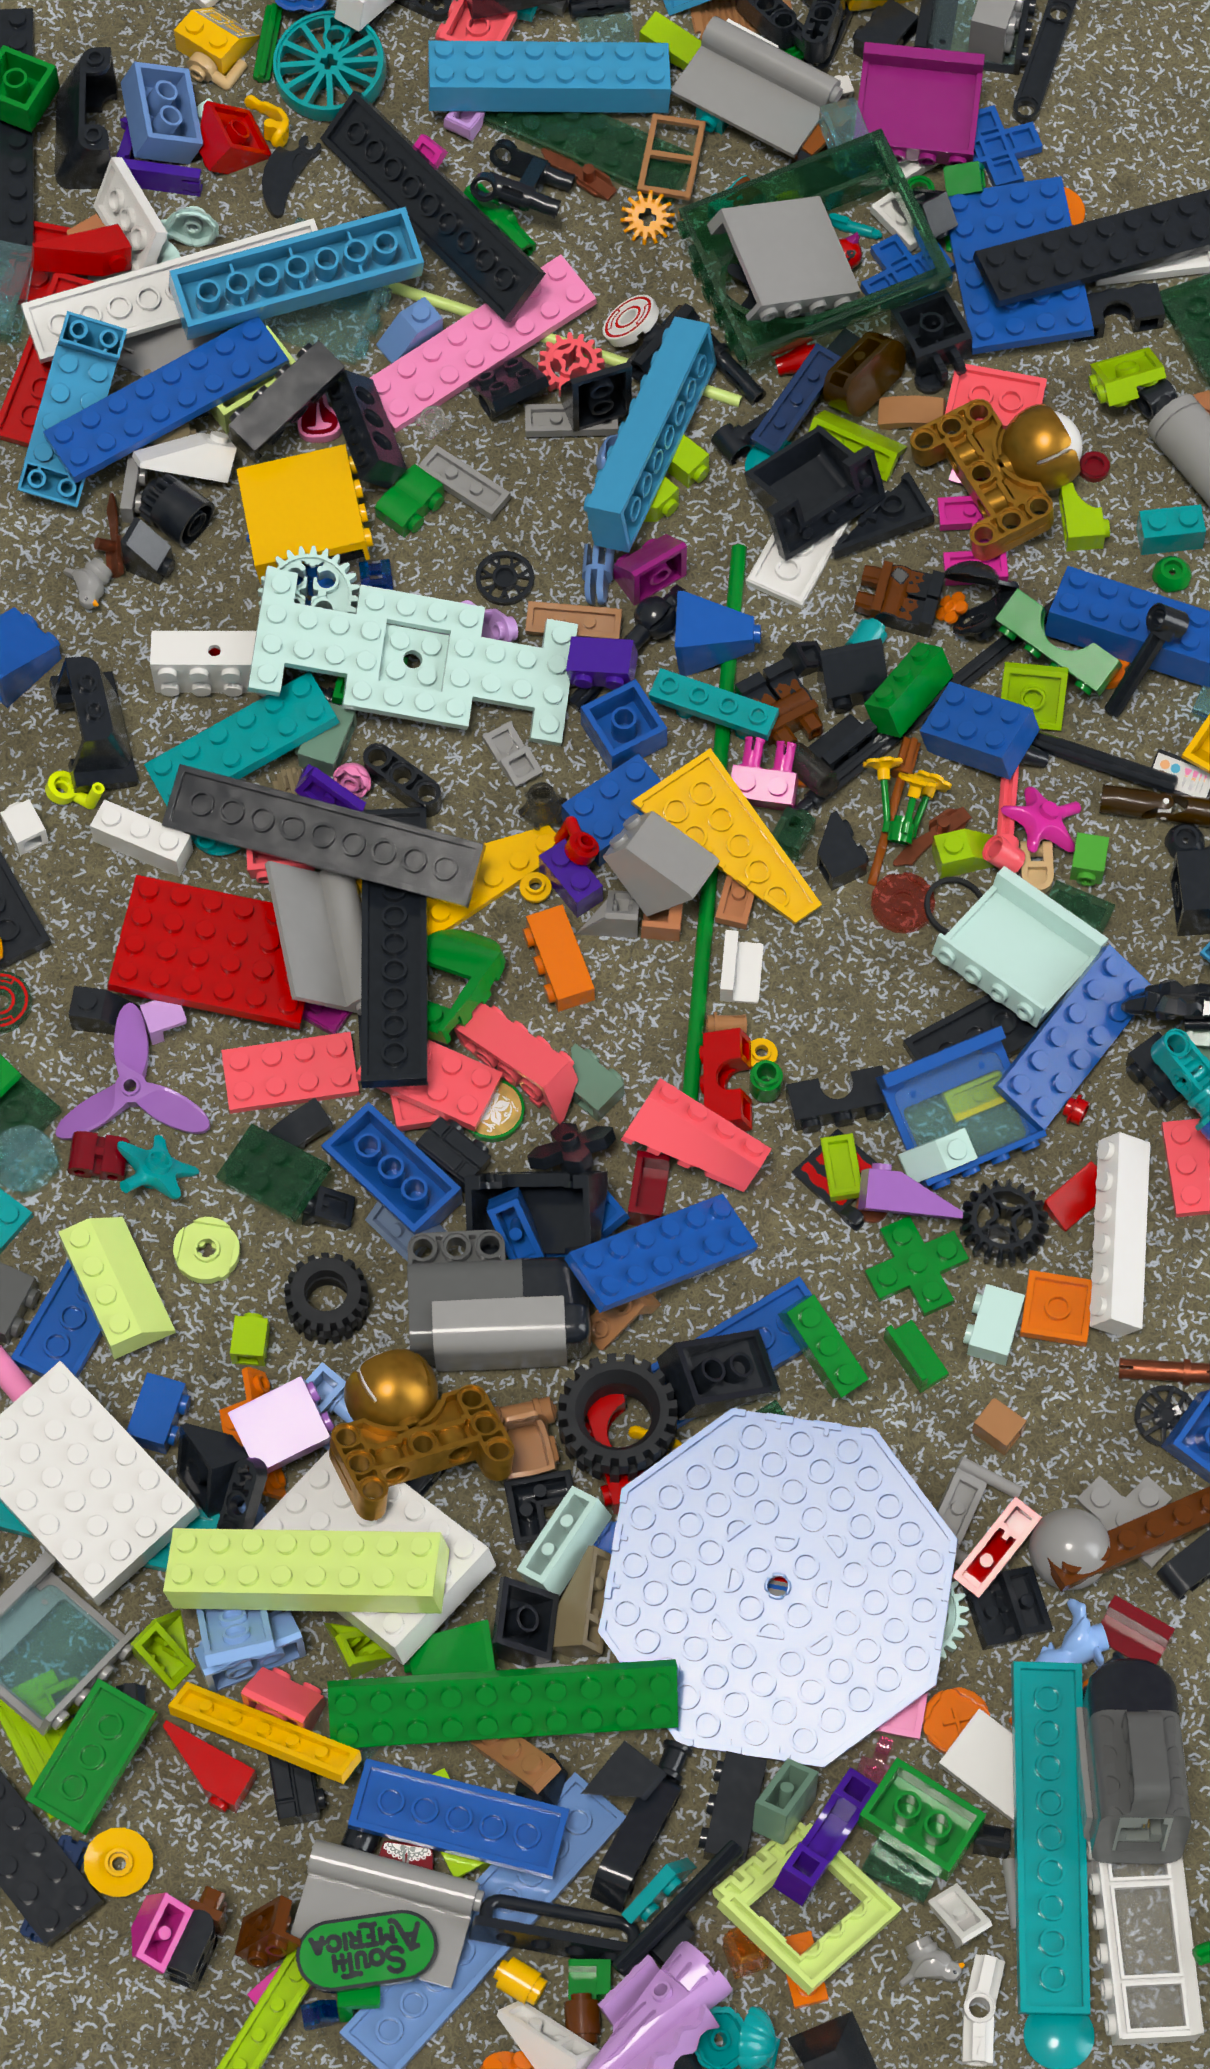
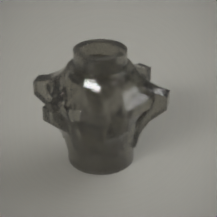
M538 782L532 785L529 791L524 794L527 799L526 803L518 810L520 818H528L534 824V830H540L543 825L555 823L558 826L562 824L561 804L566 802L567 798L557 795L553 787L548 783Z

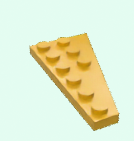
M711 748L631 801V804L642 813L654 811L714 854L720 861L716 866L718 869L794 925L821 907L822 904Z
M550 825L484 843L486 849L469 907L465 908L428 898V936L440 930L455 928L520 885L523 877L532 872H539V855L556 845L554 842L556 833ZM357 880V887L362 893V880Z

